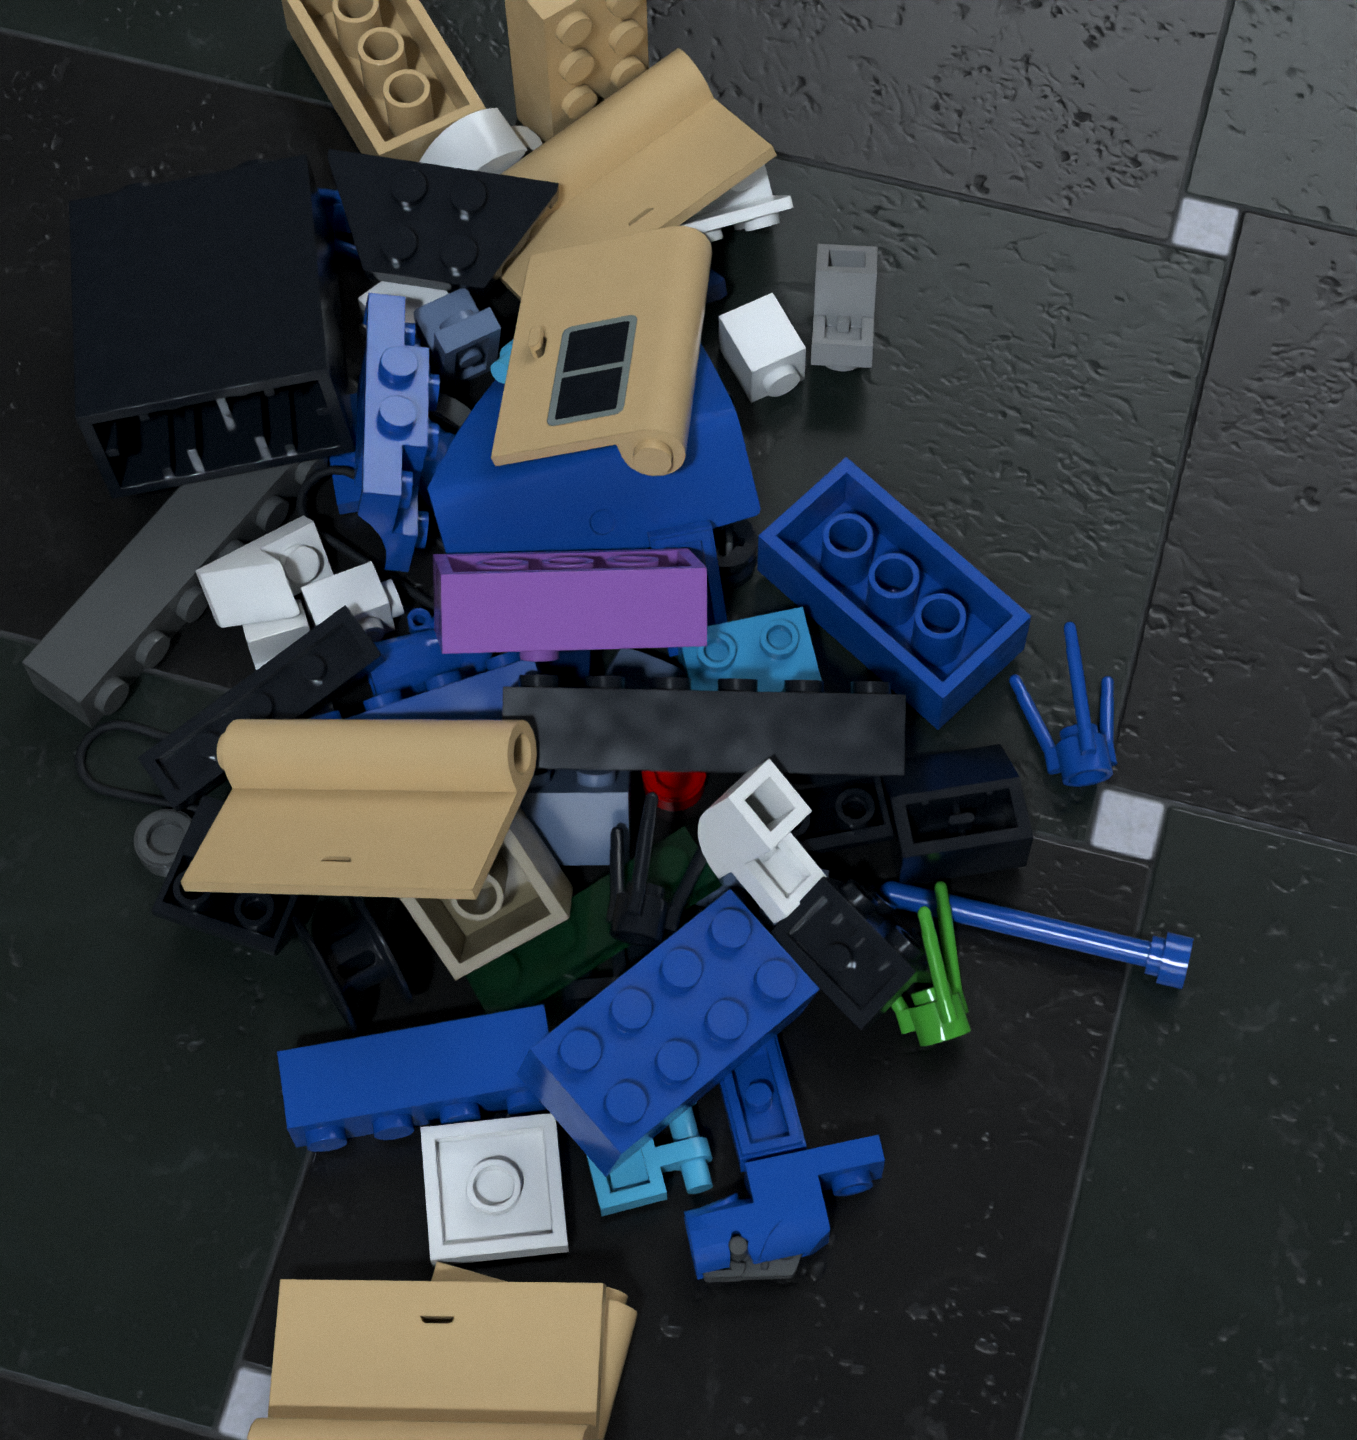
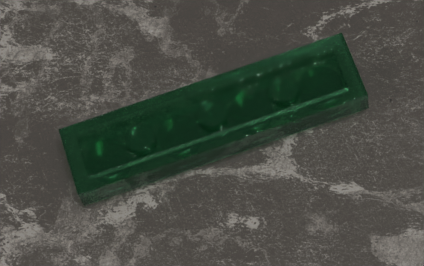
M685 826L652 846L647 883L664 888L666 890L664 901L668 902V904L698 847ZM635 858L625 863V886L627 882L632 881ZM706 863L683 911L722 887V884L708 863ZM610 874L572 897L569 919L465 975L487 1014L535 1006L631 945L612 938L609 935L611 924L605 922L610 900Z

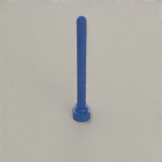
M887 881L880 887L879 890L890 899L896 908L918 913L920 907L926 906L930 909L932 917L937 918L935 890L897 881ZM948 894L953 922L1146 967L1144 974L1157 977L1156 984L1177 989L1183 988L1194 940L1192 937L1167 932L1166 938L1153 935L1152 941H1147Z

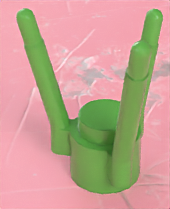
M938 881L934 887L942 954L930 909L923 906L918 910L921 935L933 985L910 993L914 1006L908 1007L902 996L891 1005L901 1034L916 1031L920 1047L947 1041L971 1031L966 1016L969 1010L962 991L948 887L943 881Z

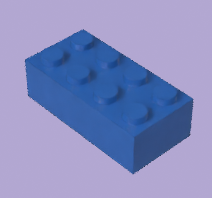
M847 457L758 535L757 570L798 607H803L804 612L878 678L883 682H891V689L896 694L906 695V702L937 730L949 721L1025 648L1031 615Z
M729 889L532 1046L517 1075L603 1175L607 1177L720 1083L728 1074L757 1052L765 1043L799 1017L820 989L735 893Z

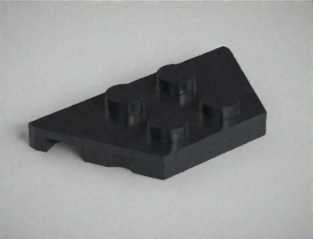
M329 149L327 156L365 278L451 292L465 288L472 295L486 296L502 275V267L509 258L517 255L530 238V230L548 207L551 209L554 206L559 195V183L334 149Z

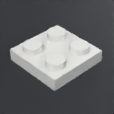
M551 1113L420 1127L429 1251L433 1267L436 1266L437 1261L454 1265L569 1252L557 1120Z

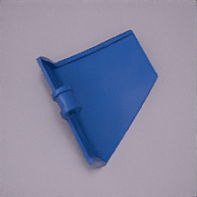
M701 343L686 457L683 465L675 472L664 476H648L639 473L627 465L617 445L495 467L491 454L505 384L495 380L476 403L458 430L427 487L446 554L645 549L650 547L648 531L707 520L710 521L712 528H717L757 516L761 510L735 407Z

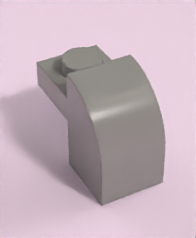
M818 244L811 365L826 366L835 371H851L857 367L872 368L877 246Z

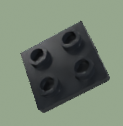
M822 877L799 901L800 905L788 917L782 919L770 932L802 970L860 1030H868L913 982L933 984L921 932L915 928H912L909 932L905 931L890 916L896 909L894 904L870 882H866L864 886H861L852 878L843 881Z

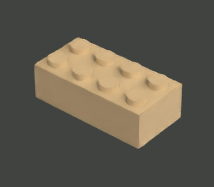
M281 0L288 31L361 154L419 162L431 143L446 128L471 113L486 109L419 0Z
M505 0L517 118L523 126H527L538 135L542 144L649 69L647 0Z

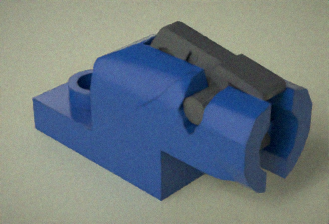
M879 1134L746 1162L744 1166V1182L748 1198L739 1199L738 1193H734L703 1207L684 1211L685 1227L697 1280L704 1279L705 1282L712 1283L792 1278L797 1271L801 1257L810 1256L829 1243L830 1225L822 1191L832 1189L834 1196L854 1195L872 1188V1180L882 1178L885 1158Z

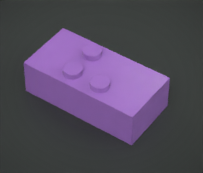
M689 548L433 554L434 631L442 654L520 652L521 660L546 662L559 659V651L707 646V567Z

